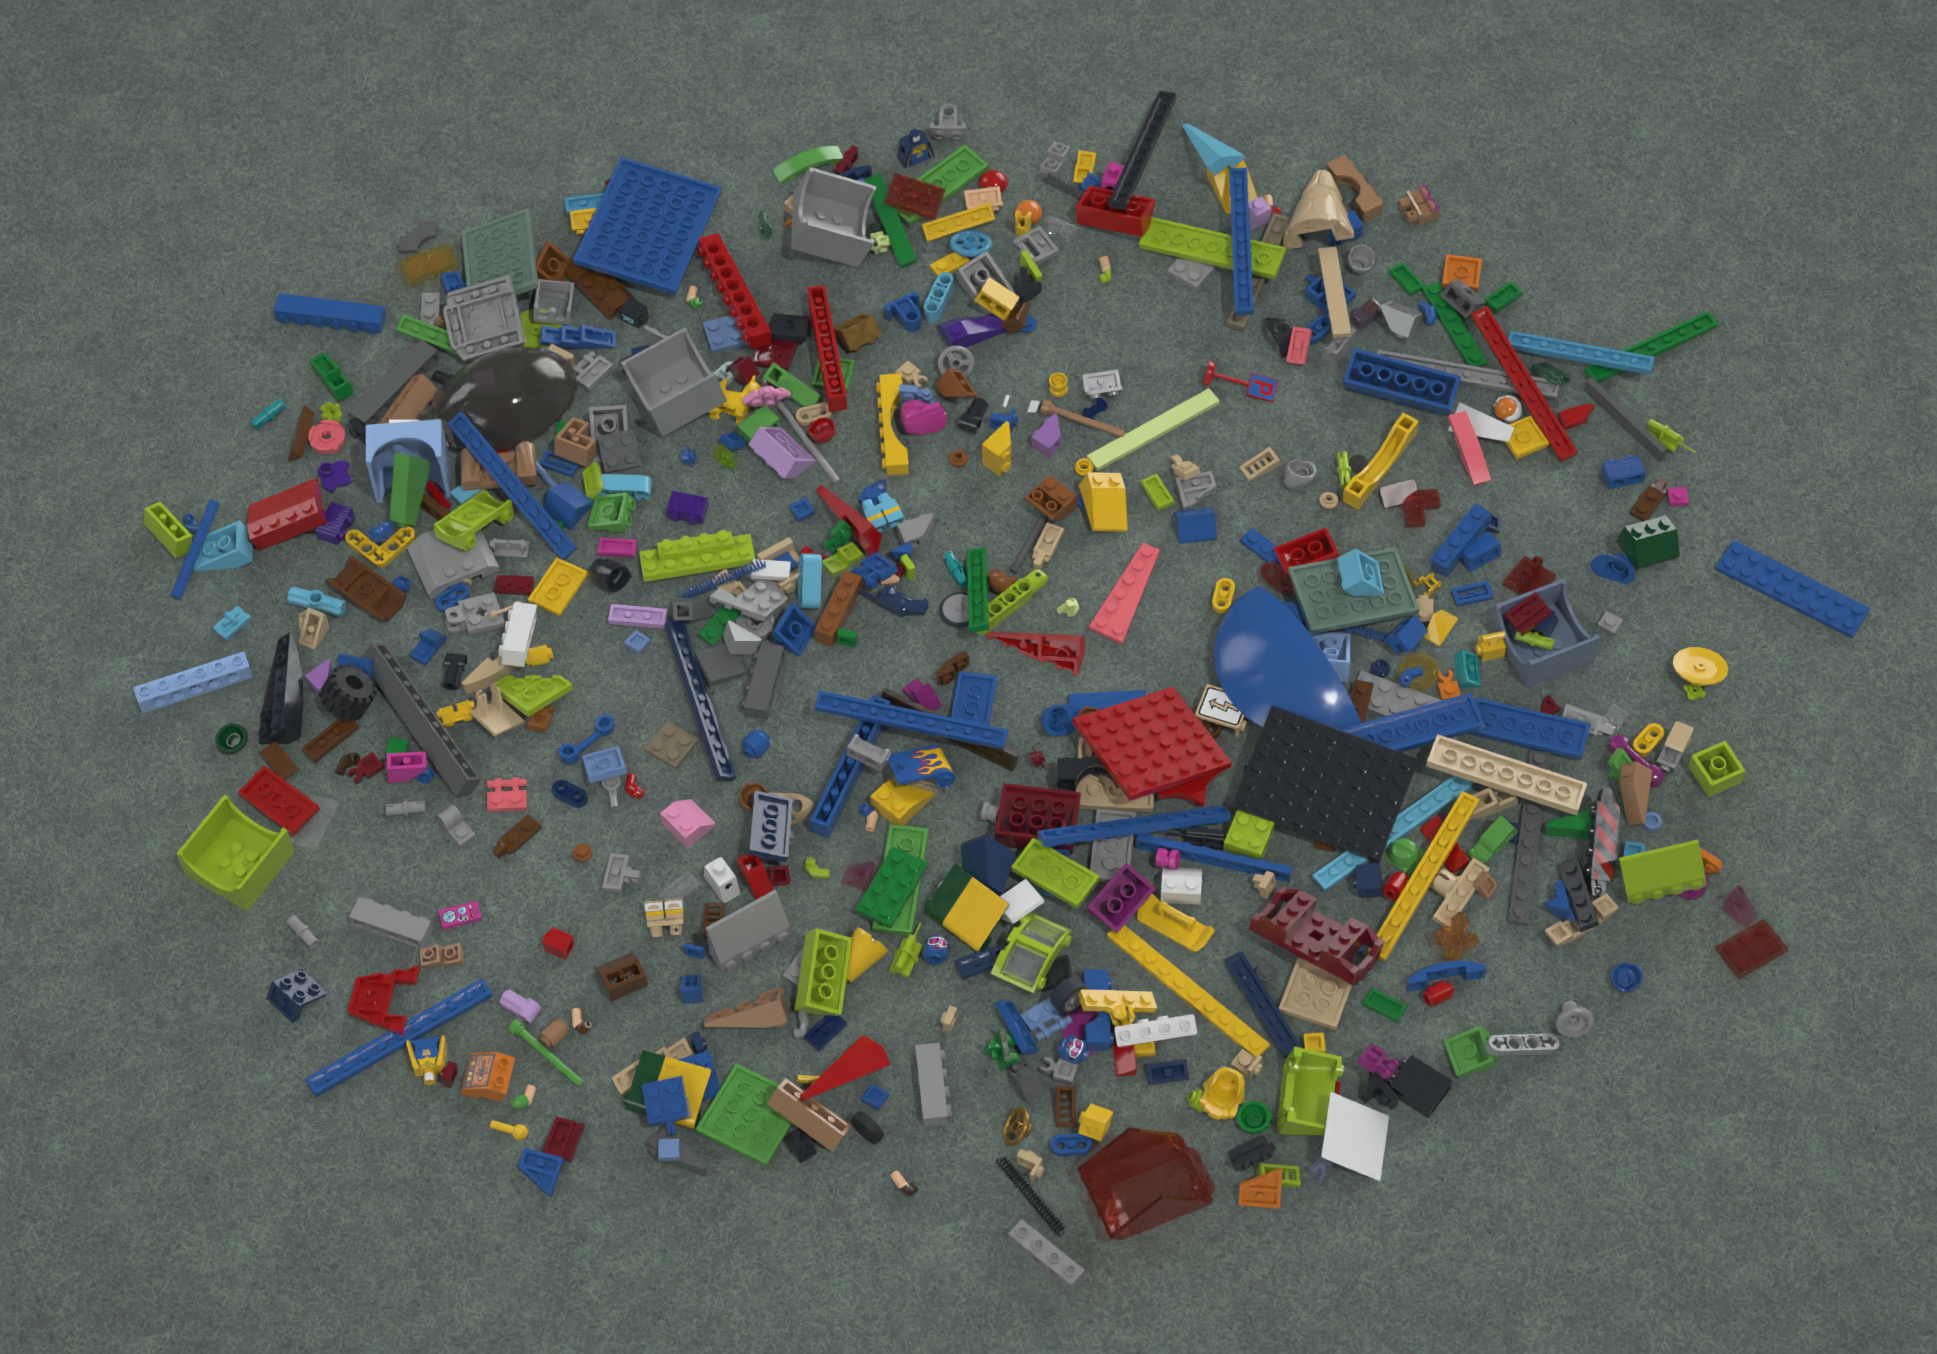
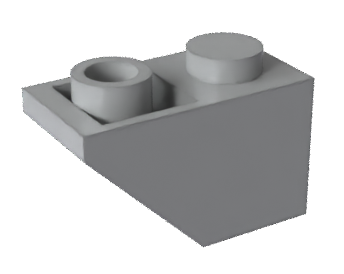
M933 513L923 514L918 518L905 520L897 524L898 536L902 544L912 542L913 549L923 546L934 526Z

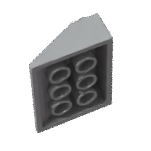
M776 890L706 927L710 955L721 972L733 970L738 963L751 960L758 952L769 950L773 944L778 941L784 942L791 935L790 925Z

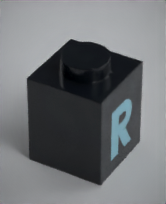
M628 298L619 309L620 320L638 329L648 321L647 306L631 298Z

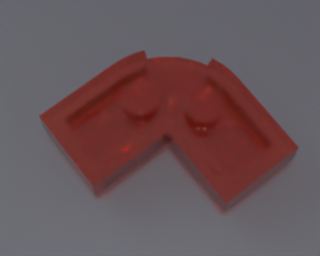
M1438 489L1416 490L1405 499L1403 513L1406 528L1424 527L1426 524L1424 510L1440 509L1441 503Z

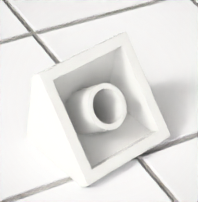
M1025 879L1000 896L1010 903L1001 919L1014 924L1045 901Z

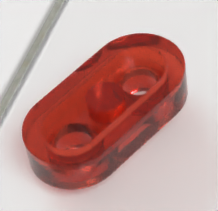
M1271 561L1262 565V577L1277 590L1287 593L1293 589L1290 577L1286 576L1284 570L1279 565ZM1274 570L1273 575H1268L1269 571ZM1288 581L1287 586H1282L1283 582Z

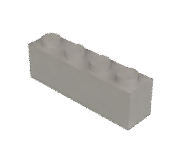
M359 897L349 916L352 926L417 948L425 947L433 932L432 923L426 917L413 916L408 911H399L390 905L378 904L370 898L363 899Z
M940 1043L915 1045L924 1127L947 1125L948 1117H952L951 1105H946V1099H950L949 1087H944V1080H947V1070L942 1068V1062H945V1052L940 1050Z

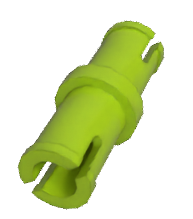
M1342 451V456L1338 452L1336 457L1340 488L1344 489L1351 481L1350 473L1352 470L1349 466L1348 453Z
M1516 631L1515 640L1552 651L1555 639L1541 636L1538 632H1528L1522 637Z

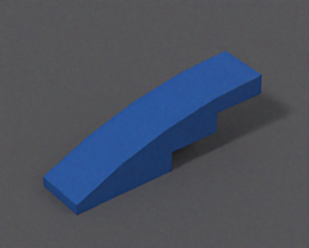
M542 325L540 328V345L550 346L553 344L557 347L573 349L616 348V331L581 325L580 328L564 325L560 328Z

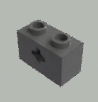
M1460 279L1449 282L1441 294V297L1466 319L1471 318V313L1482 309L1486 303L1485 300Z

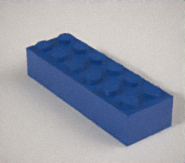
M1354 348L1343 383L1344 389L1449 416L1452 414L1460 388L1461 376Z

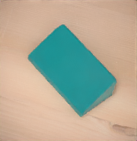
M1461 649L1454 655L1459 688L1481 687L1477 654Z

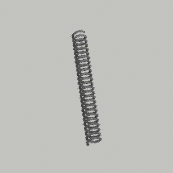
M1048 173L1045 180L1042 177V180L1046 181V183L1063 190L1067 194L1069 193L1073 197L1075 196L1079 200L1086 192H1083L1080 188L1077 189V186H1071V183H1065V180H1059V177H1053V174L1050 175Z

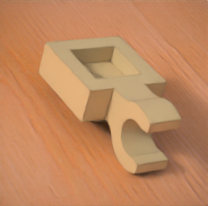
M1178 454L1170 457L1175 463L1171 465L1174 474L1185 481L1200 474V467L1190 461L1183 462Z

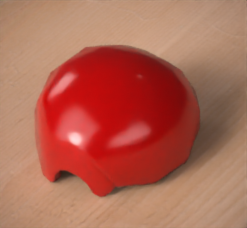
M818 418L814 422H810V428L807 431L813 441L827 443L835 436L836 424L829 418Z

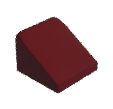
M789 865L769 866L772 886L790 885Z

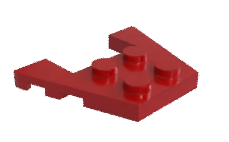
M411 966V969L403 971L402 969H396L393 973L384 975L377 973L357 977L348 1007V1014L396 1034L404 1035L407 1023L406 1016L389 1015L388 1012L396 984L417 985L420 973L419 966Z

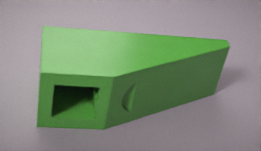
M774 362L763 376L764 379L775 387L789 390L790 397L805 407L817 404L822 397Z

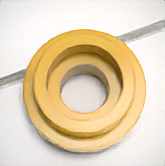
M1082 458L1075 464V472L1080 476H1085L1087 472H1093V464L1090 460Z

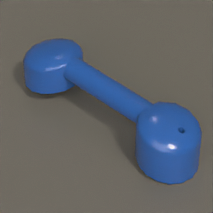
M609 714L600 715L595 722L596 731L577 747L569 743L561 745L558 750L561 761L565 764L577 763L580 753L599 737L608 736L614 731L615 723L613 717Z

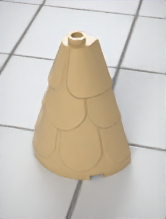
M1316 171L1304 190L1284 234L1283 245L1287 250L1302 247L1303 241L1299 234L1325 229L1332 230L1336 241L1354 238V230L1342 203V196L1329 171Z

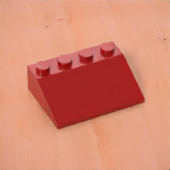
M317 478L249 505L247 519L249 539L259 551L327 524Z

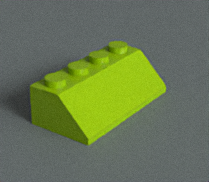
M817 928L806 933L795 1010L812 1015L840 1016L842 1014L852 938Z

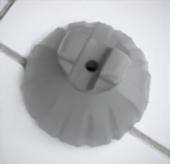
M1567 1001L1563 1004V1011L1556 1020V1028L1559 1034L1572 1038L1580 1037L1589 1032L1594 1024L1592 1013L1587 1008L1577 1007V1004L1573 1001Z

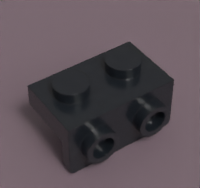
M1262 1135L1230 1150L1227 1154L1236 1171L1242 1168L1245 1171L1253 1167L1256 1161L1261 1160L1264 1162L1272 1158L1276 1148L1273 1142L1268 1144L1265 1136Z

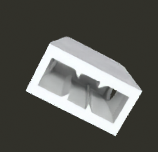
M722 857L717 858L704 867V878L723 903H727L740 895L736 876Z

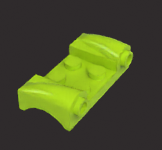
M484 489L434 524L435 537L455 548L468 551L474 548L476 544L475 533L494 519L502 524H506L513 519L512 500L500 502Z

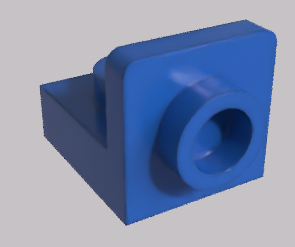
M1012 408L1010 416L1001 413H991L990 429L997 430L1007 421L1009 422L1010 433H1012L1013 426L1017 427L1019 416H1016V409Z

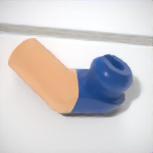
M864 803L860 806V812L867 820L865 830L874 832L878 813L871 805Z

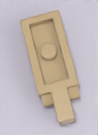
M1046 523L1033 550L1032 559H1035L1033 570H1041L1044 563L1048 564L1051 561L1065 528Z

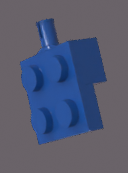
M1310 273L1307 275L1306 280L1311 284L1305 288V297L1329 315L1322 275L1319 278H1315ZM1343 283L1347 305L1356 298V292Z
M678 1076L642 1084L648 1124L651 1127L666 1124L667 1135H676L674 1122L691 1119L683 1077Z

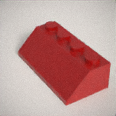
M1089 186L1076 205L1077 224L1144 237L1151 224L1156 199L1133 195L1126 210L1109 208V200L1114 190Z

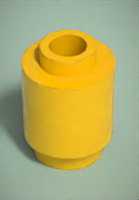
M547 644L529 648L526 659L527 666L532 665L535 667L551 663L550 659L554 658L552 648H548Z

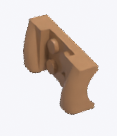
M523 441L516 446V452L498 453L524 485L538 484L536 470L537 454L534 444ZM467 447L461 450V483L463 491L501 488Z

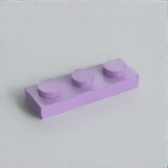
M611 604L608 623L665 629L664 623L667 620L668 611L663 608Z

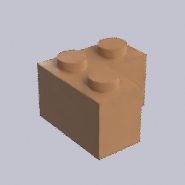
M572 417L555 437L554 455L587 467L596 457V439L589 437V423Z

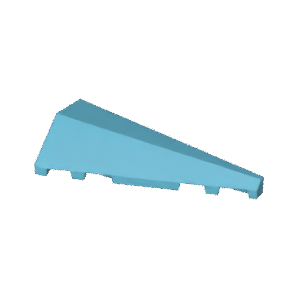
M1182 125L1207 168L1215 176L1228 165L1234 168L1246 158L1242 153L1192 125Z

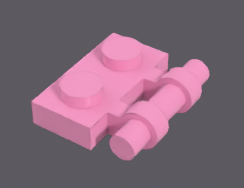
M772 386L761 387L760 390H753L742 397L745 405H752L753 407H763L766 405L768 408H772L783 398H788L790 391L781 387L774 389Z

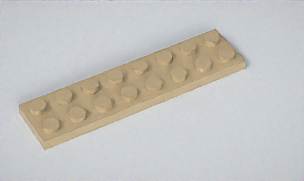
M1438 734L1426 764L1427 767L1573 815L1578 813L1587 786L1585 782Z

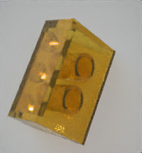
M448 243L396 261L405 282L412 286L422 283L421 280L428 277L429 280L439 276L438 273L443 271L445 273L455 271V267L459 266L452 245Z

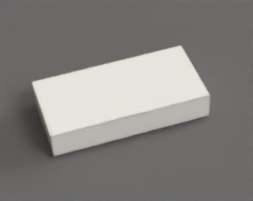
M753 559V562H754V564H755V566H756V568H757V564H756V562H755L756 559ZM761 560L763 565L764 561L766 562V568L763 567L762 570L759 568V571H752L751 579L784 581L790 576L791 562Z

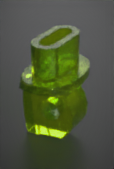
M721 444L714 450L716 460L721 462L724 467L728 466L733 469L736 466L730 450L725 445Z

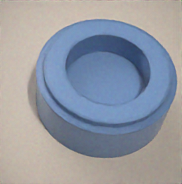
M1654 812L1646 813L1645 824L1642 825L1643 828L1649 832L1658 831L1662 825V818Z

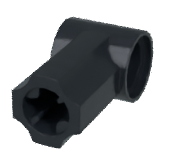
M974 398L967 412L961 415L958 428L977 434L976 430L981 426L982 418L988 409V403L983 398Z
M446 654L445 673L442 682L443 688L454 691L459 689L462 673L466 670L464 666L467 665V655Z

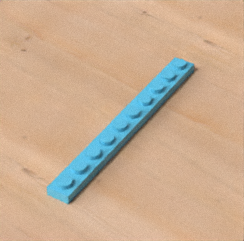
M1453 775L1402 811L1397 816L1385 849L1390 847L1394 840L1401 839L1455 801L1462 791L1467 792L1475 786V782ZM1344 852L1314 873L1312 879L1325 893L1356 871V865L1366 864L1370 860Z

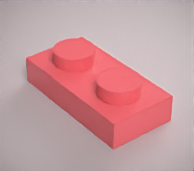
M1293 327L1286 359L1287 363L1306 365L1312 334L1311 329Z

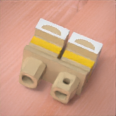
M683 898L667 899L664 901V904L663 900L645 901L647 927H650L652 937L663 936L662 926L670 925L671 935H681L682 924L684 923Z

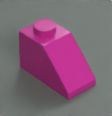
M426 751L387 754L388 783L409 782L427 769Z

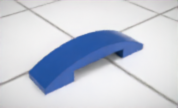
M1449 961L1434 964L1412 975L1407 980L1406 991L1426 989L1429 980L1461 974L1464 975L1465 981L1485 978L1486 966L1469 961Z

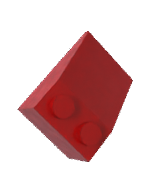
M1327 527L1274 547V551L1286 576H1289L1287 572L1288 567L1340 557Z

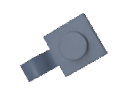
M1323 1147L1314 1157L1315 1163L1308 1169L1311 1173L1317 1171L1314 1177L1316 1180H1322L1326 1173L1325 1168L1331 1167L1334 1162L1321 1157Z

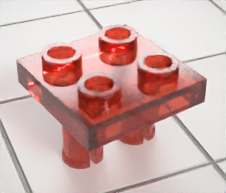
M1524 556L1504 580L1503 586L1518 595H1522L1553 583L1556 579V574L1542 566L1543 559L1541 557L1535 556L1531 560Z

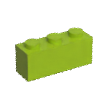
M161 502L145 508L144 525L175 558L188 553L192 544V535Z

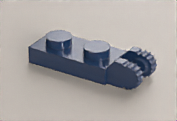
M1008 944L992 946L955 960L962 979L965 980L992 970L998 958L997 955ZM1012 955V957H1011L1009 963L1014 960L1013 955Z

